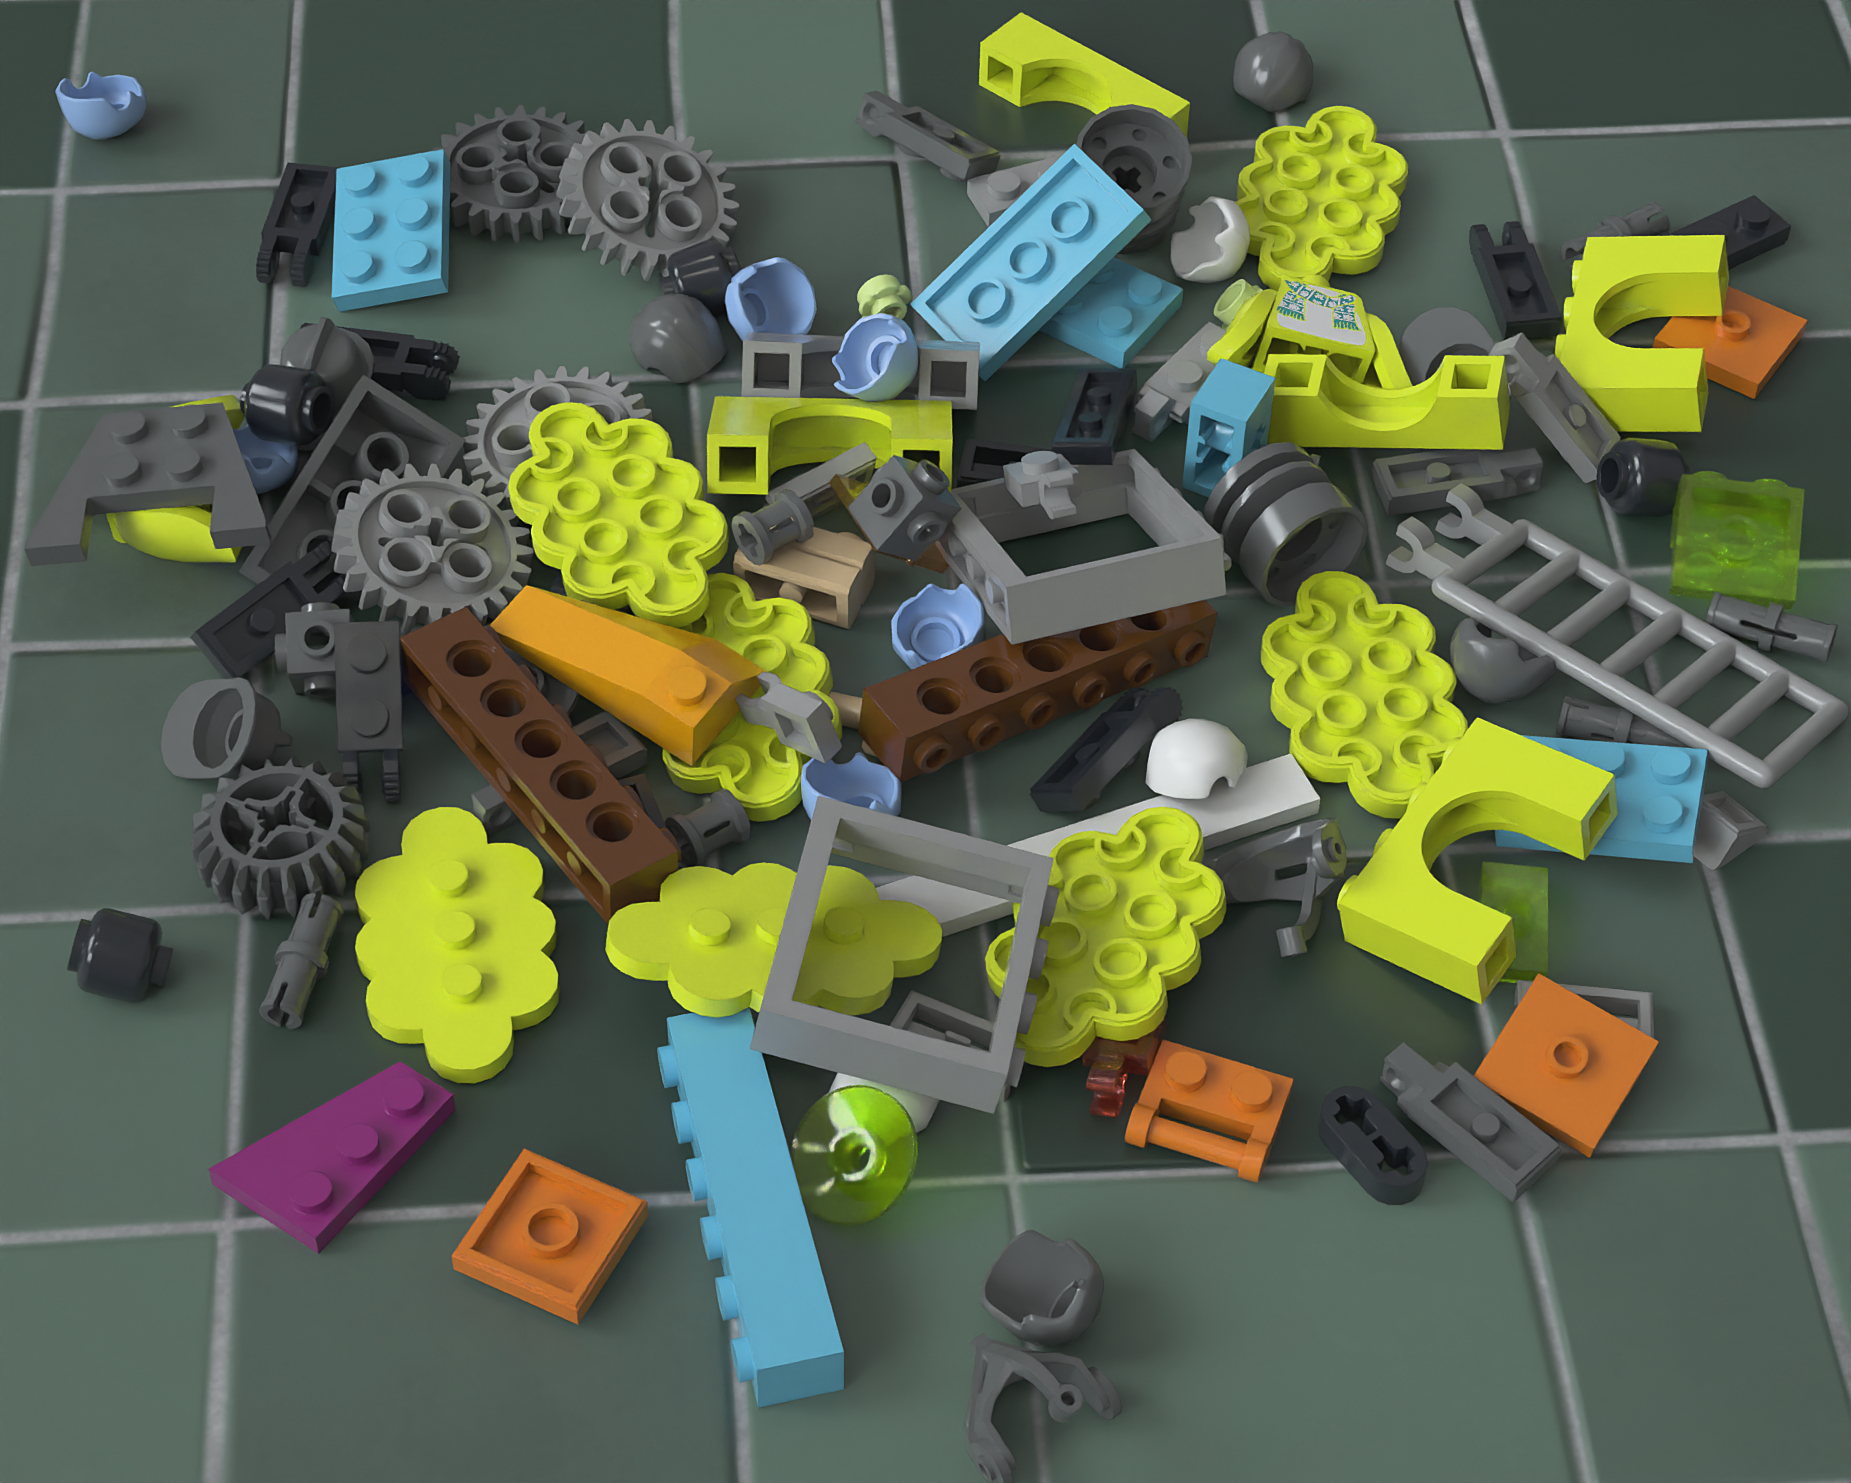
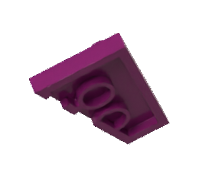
M400 1061L208 1169L212 1185L319 1254L456 1110L454 1095Z

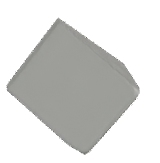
M1724 791L1704 794L1694 857L1709 869L1716 870L1762 839L1769 829L1766 828L1767 825Z

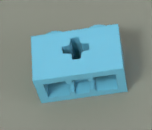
M1222 358L1218 361L1191 401L1182 488L1210 497L1215 485L1233 465L1249 453L1260 449L1262 445H1267L1275 377Z

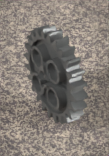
M518 105L514 115L509 116L498 107L495 108V118L488 120L483 115L476 113L474 114V126L471 127L458 122L455 124L457 136L443 134L441 136L442 147L433 148L432 151L444 149L450 162V214L452 215L454 227L462 226L469 222L470 235L476 236L483 230L489 229L491 230L492 241L500 239L504 232L512 233L515 243L521 242L524 232H532L539 241L544 239V229L552 228L561 235L565 233L564 222L566 220L571 222L572 218L560 216L559 210L563 199L557 197L556 192L561 181L559 175L565 159L569 157L573 144H582L585 137L584 121L579 120L567 125L566 112H561L552 119L547 118L546 107H540L534 115H526L523 105Z

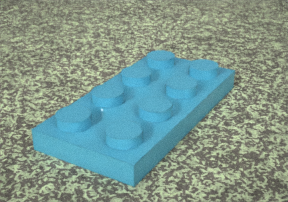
M1074 144L910 305L945 341L980 342L979 376L984 381H987L1151 221V218L1143 208Z

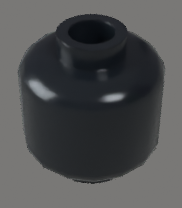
M708 239L672 253L667 261L669 276L660 279L664 294H683L696 298L714 316H718L727 312L725 305L727 287L731 283V279L742 268L732 246L723 248L719 241Z
M279 364L265 365L244 386L240 396V408L245 415L250 431L264 441L295 446L309 445L329 428L334 415L333 394L327 388L324 379L311 369Z
M1626 438L1618 441L1601 458L1596 475L1597 487L1601 496L1605 498L1614 512L1628 516L1662 517L1670 514L1688 492L1691 482L1690 469L1675 444L1656 439Z
M103 908L97 911L92 921L81 919L73 942L67 970L77 972L78 986L85 992L128 1003H137L145 997L150 984L163 987L173 948L161 945L163 932L157 921L110 908Z

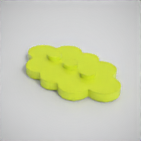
M1347 106L1323 108L1311 116L1305 128L1287 125L1274 127L1262 133L1257 139L1254 163L1244 167L1239 174L1237 187L1238 201L1235 203L1242 209L1249 224L1250 242L1247 253L1259 256L1258 274L1262 282L1270 289L1278 291L1281 280L1288 277L1301 280L1305 276L1319 275L1329 281L1332 272L1350 275L1365 273L1376 267L1381 261L1385 235L1392 232L1398 225L1401 207L1399 197L1406 188L1408 163L1404 156L1395 149L1375 143L1377 127L1372 118L1364 112Z
M572 402L552 405L540 412L531 423L529 431L530 448L533 457L517 466L510 475L508 485L510 502L514 513L523 522L532 525L531 537L536 556L544 564L561 569L563 585L567 596L570 598L584 600L612 610L629 605L637 617L675 628L688 626L699 619L708 608L710 600V585L706 571L722 560L727 552L729 543L728 525L724 514L714 505L704 501V485L700 471L688 462L675 459L668 432L659 424L647 419L629 418L608 425L604 417L594 408L582 403Z
M1325 571L1314 574L1302 582L1297 592L1295 614L1278 618L1268 625L1262 636L1260 651L1261 663L1267 674L1275 679L1271 689L1270 709L1279 722L1291 729L1289 754L1293 755L1306 776L1321 782H1347L1357 804L1369 813L1383 818L1401 819L1407 811L1408 803L1414 790L1419 784L1430 781L1434 771H1437L1441 766L1443 755L1448 745L1454 738H1462L1468 730V722L1461 710L1452 704L1456 689L1455 672L1450 664L1433 654L1436 635L1435 628L1429 618L1417 609L1403 604H1378L1374 592L1366 582L1355 575L1342 571Z
M727 573L708 574L710 585L708 608L699 619L679 629L717 639L765 671L777 675L782 684L802 693L810 691L817 694L832 710L833 719L831 721L839 740H841L842 722L839 710L832 698L829 697L833 687L830 663L825 654L814 647L815 631L812 619L806 608L794 600L780 597L756 601L754 592L748 582L737 575ZM761 686L751 699L760 698L765 695ZM741 710L693 766H690L663 748V761L667 773L676 786L684 791L696 794L717 792L723 788L727 789L741 803L748 819L757 822L780 818L790 813L801 802L802 767L812 759V757L782 744L774 729L747 722Z
M1164 806L1148 808L1132 815L1122 825L1117 835L1093 830L1078 832L1062 839L1051 850L1049 857L1053 858L1048 885L1059 888V895L1050 926L1039 925L1037 938L1048 940V948L1039 979L1028 978L1026 992L1037 994L1030 1028L1027 1035L1017 1032L1014 1047L1026 1050L1024 1061L1043 1067L1065 1065L1079 1058L1092 1044L1096 1036L1116 1041L1139 1039L1153 1032L1164 1020L1168 1008L1166 991L1189 982L1198 973L1201 964L1199 939L1216 930L1223 922L1227 908L1223 881L1214 870L1201 864L1204 857L1201 826L1190 814L1177 808ZM1014 902L1012 907L1016 926L1020 903ZM1015 927L1000 934L990 944L985 957L989 986L999 999Z
M438 807L424 811L410 821L403 831L402 855L377 861L365 869L358 879L355 899L361 921L365 925L357 935L355 950L361 973L371 981L367 987L366 1006L372 1027L383 1038L399 1044L424 1043L426 1056L431 1068L442 1078L456 1083H477L494 1077L506 1067L513 1056V1030H520L539 1024L551 1015L559 1002V975L554 962L549 958L556 947V921L552 911L541 902L545 883L543 869L538 857L529 849L514 843L488 844L482 822L471 812L457 807Z
M766 862L750 864L737 871L734 875L710 867L695 866L682 868L670 874L661 884L659 902L630 904L618 910L609 920L605 949L608 958L617 969L634 978L652 981L668 980V987L673 998L683 1008L698 1015L724 1017L735 1015L748 1007L759 1012L797 873L782 865ZM828 865L792 1000L816 1007L821 1006L846 1015L871 1013L882 1007L891 994L893 978L920 975L931 969L939 958L942 928L937 918L925 908L911 902L880 900L874 884L863 874L847 867Z

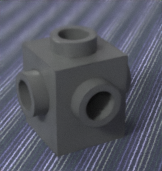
M893 455L886 464L875 472L871 482L848 507L876 550L914 561L921 556L929 545L936 542L943 535L946 526L962 508L947 489L950 481L940 468L927 460H922L918 463Z
M318 602L302 606L301 612L285 613L286 634L275 635L276 665L278 672H287L296 695L305 694L313 698L336 696L334 623L353 622L349 609H339V606L333 603ZM316 645H327L319 650H314L308 647Z

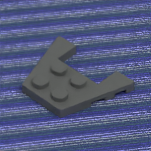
M222 402L104 413L25 542L24 549L31 566L87 561L93 516L96 514L213 504L210 535L215 549L271 544L272 537Z

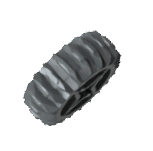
M295 756L285 766H275L267 757L262 769L252 771L241 764L237 780L219 777L217 793L202 794L201 811L193 814L191 826L193 834L191 835L192 842L190 847L193 860L197 862L200 879L204 881L206 888H213V892L221 904L234 900V905L242 915L255 906H259L260 912L263 913L267 920L276 909L286 908L295 919L302 898L305 895L316 893L318 899L314 907L318 909L322 895L327 893L343 897L344 888L346 887L345 880L359 879L362 868L361 861L368 859L370 849L368 832L370 831L368 813L364 812L362 799L359 793H357L356 787L347 786V781L343 779L340 771L327 774L319 760L306 768H302ZM314 819L325 824L329 830L318 828ZM234 843L245 846L247 855L234 849Z

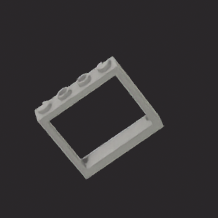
M1135 449L1117 452L1113 465H1072L1079 472L1081 496L1070 498L1071 502L1076 506V515L1050 519L1041 504L1023 508L1005 488L1004 478L951 489L952 496L962 509L946 526L943 535L935 542L937 551L960 580L969 586L980 599L984 610L1011 644L1226 595L1225 571L1231 567V558L1224 552L1223 534H1218L1205 521L1202 513L1195 511L1184 500L1181 492L1177 488H1173L1161 476L1158 468H1153ZM1129 514L1159 547L1026 577L998 543Z
M818 796L750 1049L994 1114L1004 1084L1017 1087L1024 1063L1026 1050L1014 1047L1017 1032L1027 1035L1037 1001V994L1026 992L1028 978L1039 979L1048 948V940L1037 938L1039 925L1050 926L1059 895V888L1048 885L1053 858ZM831 853L1020 903L988 1052L792 1000Z

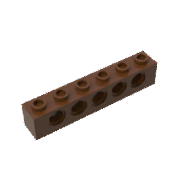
M1201 600L1017 644H1011L1006 636L1001 634L864 688L858 734L880 761L897 776L900 782L923 773L935 772L954 760L976 751L989 750L999 742L1030 729H1040L1054 719L1081 708H1091L1103 699L1132 687H1142L1154 678L1181 667H1191L1197 664L1203 658L1208 657L1218 612L1206 600Z
M464 607L400 637L404 682L605 922L609 925V920L614 914L630 904L659 902L661 884L670 874L678 871V863L682 860L681 850L675 837L667 828H658L647 816L643 804L633 788L628 785L622 787L609 772L607 763L599 749L593 744L586 745L573 730L572 723L565 710L559 704L551 705L539 691L531 671L523 664L518 666L505 652L497 632L489 625L483 627L469 609Z

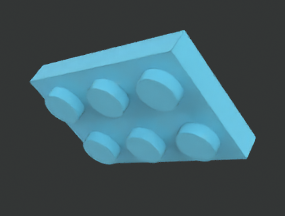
M444 149L337 169L332 300L339 312L448 292L450 162Z
M1113 257L1039 331L1111 365L1125 368L1182 306L1183 288Z
M1521 735L1615 774L1618 815L1590 853L1591 855L1693 863L1708 770V749ZM1495 830L1497 847L1563 852L1517 832Z

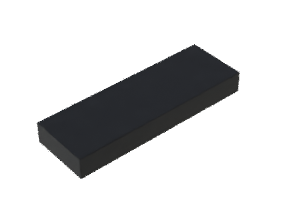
M1081 368L1077 374L1054 437L1052 452L1061 454L1071 465H1113L1138 389L1137 371L1133 370V368Z

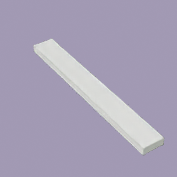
M1288 754L1246 768L1245 772L1239 776L1238 783L1234 788L1229 787L1225 777H1220L1215 781L1209 796L1205 799L1173 798L1161 795L1007 846L1049 857L1051 850L1068 836L1092 830L1117 835L1122 825L1132 815L1148 808L1164 806L1180 809L1193 816L1201 826L1205 851L1317 814L1320 797L1293 755ZM915 875L876 888L880 900L911 902L925 908L937 918L942 928V937L1013 914V901Z

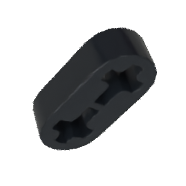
M1343 1086L1331 1091L1325 1097L1322 1104L1318 1124L1319 1136L1324 1145L1360 1186L1376 1201L1387 1205H1403L1412 1202L1422 1190L1428 1167L1427 1155L1422 1146L1370 1091L1357 1086ZM1339 1115H1343L1350 1122L1341 1125L1338 1122ZM1359 1117L1363 1119L1362 1130L1352 1120H1356ZM1383 1160L1393 1169L1401 1166L1406 1167V1176L1403 1177L1396 1170L1385 1174L1381 1171Z

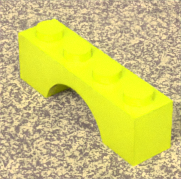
M1022 12L980 42L979 85L1018 107L1043 101H1063L1087 108L1097 115L1109 107L1134 104L1156 109L1172 119L1187 137L1190 111L1189 101Z
M1268 355L1264 374L1276 378L1268 445L1291 442L1299 447L1503 450L1510 414L1505 356L1445 355L1439 369L1426 381L1409 388L1387 390L1369 387L1350 379L1336 368L1327 355Z

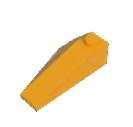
M528 585L519 592L489 625L497 632L503 645L690 766L696 763L740 711L735 698L739 694L751 698L761 686L757 677L762 672H767L717 639Z

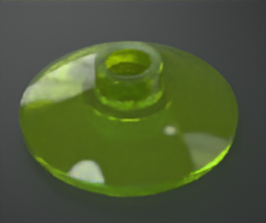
M849 1085L826 1094L808 1110L796 1130L790 1154L803 1203L820 1218L835 1224L849 1226L873 1221L887 1213L897 1204L913 1178L918 1157V1141L915 1126L908 1111L895 1097L872 1086ZM870 1149L869 1161L864 1169L861 1170L859 1167L860 1157L864 1151Z

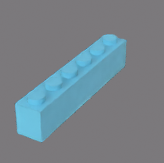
M748 1007L735 1015L724 1017L701 1016L694 1012L668 1017L669 1045L657 1048L659 1066L664 1087L677 1086L680 1097L679 1102L671 1103L678 1143L691 1142L695 1158L686 1160V1171L693 1201L705 1199L709 1212L708 1217L700 1218L708 1260L721 1259L725 1275L715 1278L721 1315L724 1321L736 1318L740 1337L731 1339V1350L739 1383L752 1381L758 1408L844 1390V1350L762 1052L750 1049L755 1030L750 1008Z

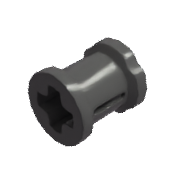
M789 489L779 492L775 495L774 503L753 514L745 511L733 517L731 524L734 538L741 552L750 562L759 566L771 559L773 551L792 541L803 543L814 535V522L805 502L794 491Z
M724 788L711 795V802L685 816L675 813L665 820L667 829L675 837L680 847L681 862L687 867L703 865L706 855L730 842L740 845L751 838V825L744 808L733 794Z

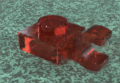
M1166 1014L1164 1020L1154 1031L1139 1039L1116 1041L1096 1036L1088 1049L1082 1054L1083 1065L1092 1066L1086 1082V1089L1095 1092L1090 1105V1114L1113 1118L1119 1116L1125 1099L1128 1074L1134 1073L1148 1076L1168 1026Z

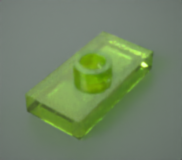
M1483 861L1479 877V903L1512 917L1517 956L1499 981L1517 983L1518 980L1534 981L1538 973L1547 978L1548 868Z

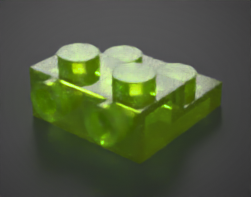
M1701 471L1692 475L1682 474L1673 509L1670 548H1673L1669 594L1712 600L1715 592H1720L1725 596L1769 607L1771 602L1785 605L1784 609L1791 610L1796 601L1805 489L1788 487L1785 482L1776 479H1759L1754 482L1728 480L1725 475L1712 471Z

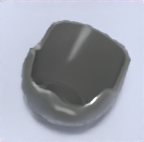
M1268 32L1248 41L1239 51L1235 61L1233 85L1234 90L1248 101L1261 107L1266 112L1272 113L1291 107L1297 102H1302L1309 95L1313 84V61L1311 55L1305 49V45L1300 40L1294 39L1285 32Z
M664 294L646 303L640 309V312L634 315L627 337L631 351L643 369L657 368L676 384L690 382L708 373L722 360V357L728 351L715 316L700 300L683 294Z
M1471 617L1459 623L1450 642L1451 664L1461 686L1485 703L1513 702L1528 696L1543 686L1558 672L1550 656L1537 657L1517 645L1511 639L1491 638L1492 629L1480 622L1476 623V620Z
M1026 1230L1014 1237L1011 1242H1008L999 1253L998 1258L991 1264L990 1270L981 1283L980 1304L996 1321L1018 1339L1036 1346L1067 1344L1081 1337L1099 1314L1104 1291V1279L1099 1265L1091 1254L1073 1239L1068 1238L1065 1242H1058L1034 1230Z

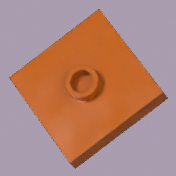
M1728 286L1723 316H1672L1654 338L1652 348H1704L1707 379L1755 399L1802 338L1808 320Z
M1538 973L1474 1074V1077L1539 1129L1590 1158L1654 1054L1659 1041Z
M524 1148L452 1254L453 1269L579 1325L649 1215L648 1202Z

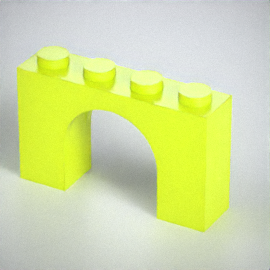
M1725 235L1587 237L1583 259L1575 260L1573 263L1572 288L1575 295L1565 299L1564 327L1566 334L1557 335L1555 356L1616 432L1702 431L1709 393L1704 348H1631L1616 344L1608 339L1619 329L1642 319L1667 316H1723L1729 283Z
M715 396L707 432V493L768 495L771 475L777 470L803 463L827 462L864 442L877 457L874 468L879 469L893 455L918 463L922 460H927L940 468L948 477L950 485L947 489L951 493L952 403L951 401L941 400L867 402L861 399Z
M1477 717L1462 738L1456 737L1450 742L1443 755L1441 766L1430 781L1419 784L1414 790L1406 813L1394 829L1388 828L1381 834L1374 847L1372 858L1358 876H1351L1343 885L1338 897L1337 908L1340 911L1345 941L1482 1005L1517 956L1512 917L1445 887L1430 873L1432 864L1439 854L1456 840L1469 834L1486 830L1517 832L1585 861L1618 815L1615 774Z

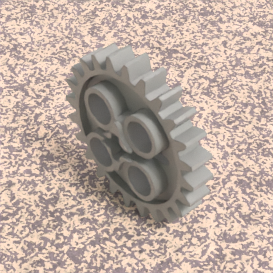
M625 119L620 133L611 124L606 122L603 124L600 135L589 130L586 132L582 144H573L569 157L565 159L559 175L561 181L556 196L563 199L559 210L560 216L572 218L568 233L574 235L586 234L581 248L584 252L598 247L603 251L600 264L604 266L615 258L621 261L620 269L622 275L626 276L633 266L640 267L644 281H649L653 270H660L663 277L669 276L667 261L669 256L676 251L708 239H715L722 244L723 248H726L737 224L734 217L739 208V203L731 200L736 189L735 184L722 182L727 170L725 166L710 167L708 165L713 154L710 149L699 153L692 150L695 137L689 136L682 142L675 140V129L673 126H669L664 134L661 135L655 132L652 120L646 121L643 131H637L630 119ZM647 163L651 166L652 176L648 188L644 187L647 177L649 175V166L647 168ZM651 212L652 215L647 224L648 237L645 235L644 221L647 213Z
M560 366L555 378L549 379L540 369L535 370L534 382L526 384L523 380L515 377L512 379L513 392L507 393L495 388L492 391L495 405L479 403L476 406L479 419H471L466 422L469 436L463 437L465 439L463 444L465 455H463L467 475L473 482L480 478L485 480L482 494L486 493V497L502 492L505 495L503 500L505 509H513L508 490L510 475L519 464L533 457L530 448L529 431L531 423L540 412L552 405L564 402L582 403L597 410L609 425L629 418L647 419L653 422L651 409L645 408L644 397L641 393L631 394L628 381H623L613 386L611 373L607 371L596 380L591 379L589 367L585 366L578 372L576 377H568L565 366Z
M406 464L402 479H399L390 470L384 469L379 485L365 478L362 481L360 494L349 492L344 510H339L331 545V552L337 554L334 571L346 574L343 586L345 592L362 590L359 602L361 610L379 605L382 607L379 622L390 621L394 616L403 618V633L408 634L416 623L428 625L464 607H467L482 626L485 627L487 617L495 620L527 585L531 572L529 566L534 553L532 548L526 546L530 534L529 528L516 527L519 517L514 513L513 509L501 511L505 496L502 492L488 497L482 494L485 480L480 478L470 486L462 484V470L456 469L450 478L446 479L441 478L436 464H431L427 476H419L412 464Z

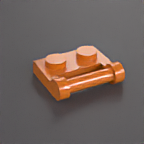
M1162 1040L1139 1101L1132 1110L1125 1133V1142L1142 1148H1146L1148 1142L1236 1169L1238 1170L1239 1178L1259 1183L1289 1102L1294 1079ZM1159 1114L1247 1140V1144L1161 1118Z

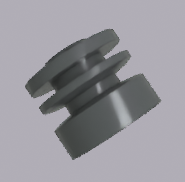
M1134 104L1109 107L1090 118L1079 133L1076 145L1143 208L1151 218V221L1117 254L1142 252L1161 242L1174 225L1180 202L1189 180L1193 158L1188 139L1172 119L1156 109Z
M1291 442L1269 444L1249 453L1233 465L1215 485L1204 511L1205 521L1218 534H1223L1224 551L1231 558V561L1240 565L1245 577L1266 601L1279 607L1295 605L1297 592L1302 582L1312 575L1325 571L1347 572L1356 562L1364 547L1368 530L1365 517L1359 508L1340 488L1330 484L1324 470L1314 464L1312 457L1303 448Z

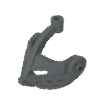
M1326 818L1284 829L1232 848L1212 858L1208 863V868L1214 870L1223 881L1226 905L1232 903H1254L1265 900L1302 901L1301 913L1295 926L1276 931L1281 958H1290L1308 953L1305 941L1311 939L1318 927L1322 896L1340 880L1345 878L1344 870L1347 861L1345 849L1347 847L1337 819ZM1307 863V872L1305 874L1278 880V870Z
M984 1333L974 1338L970 1343L975 1354V1365L963 1430L967 1452L982 1477L988 1483H1013L1012 1471L1016 1469L1015 1460L1010 1450L991 1423L994 1403L1004 1387L1019 1380L1027 1379L1049 1400L1048 1412L1058 1422L1066 1423L1071 1421L1082 1407L1083 1398L1104 1419L1111 1420L1122 1412L1121 1400L1113 1383L1098 1368L1093 1366L1087 1368L1078 1357L1027 1349L987 1338Z

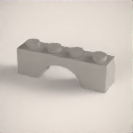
M748 332L743 340L741 397L856 398L837 390L834 386V383L838 380L841 381V377L837 368L832 363V358L839 353L844 336ZM915 340L918 349L917 372L912 383L891 400L951 401L952 409L977 410L980 342Z

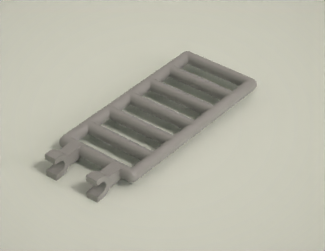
M1462 483L1451 489L1446 498V502L1459 509L1462 518L1450 512L1438 520L1435 530L1452 539L1466 536L1480 544L1481 546L1462 558L1435 542L1434 535L1430 529L1412 516L1398 526L1396 535L1406 540L1411 545L1413 552L1400 546L1388 555L1386 565L1402 573H1412L1416 570L1433 580L1431 589L1433 594L1439 599L1503 637L1515 641L1517 645L1535 656H1550L1557 669L1687 746L1697 749H1708L1709 759L1759 788L1764 789L1773 786L1848 717L1849 709L1842 700L1531 521L1520 519L1512 524L1486 510L1479 495ZM1523 545L1551 561L1496 602L1467 587L1468 584ZM1574 574L1602 590L1547 633L1518 617V615ZM1625 604L1654 620L1600 664L1570 647ZM1677 634L1707 651L1653 696L1623 679L1624 676ZM1729 665L1734 666L1760 682L1708 727L1676 710ZM1782 696L1815 713L1763 760L1731 742Z

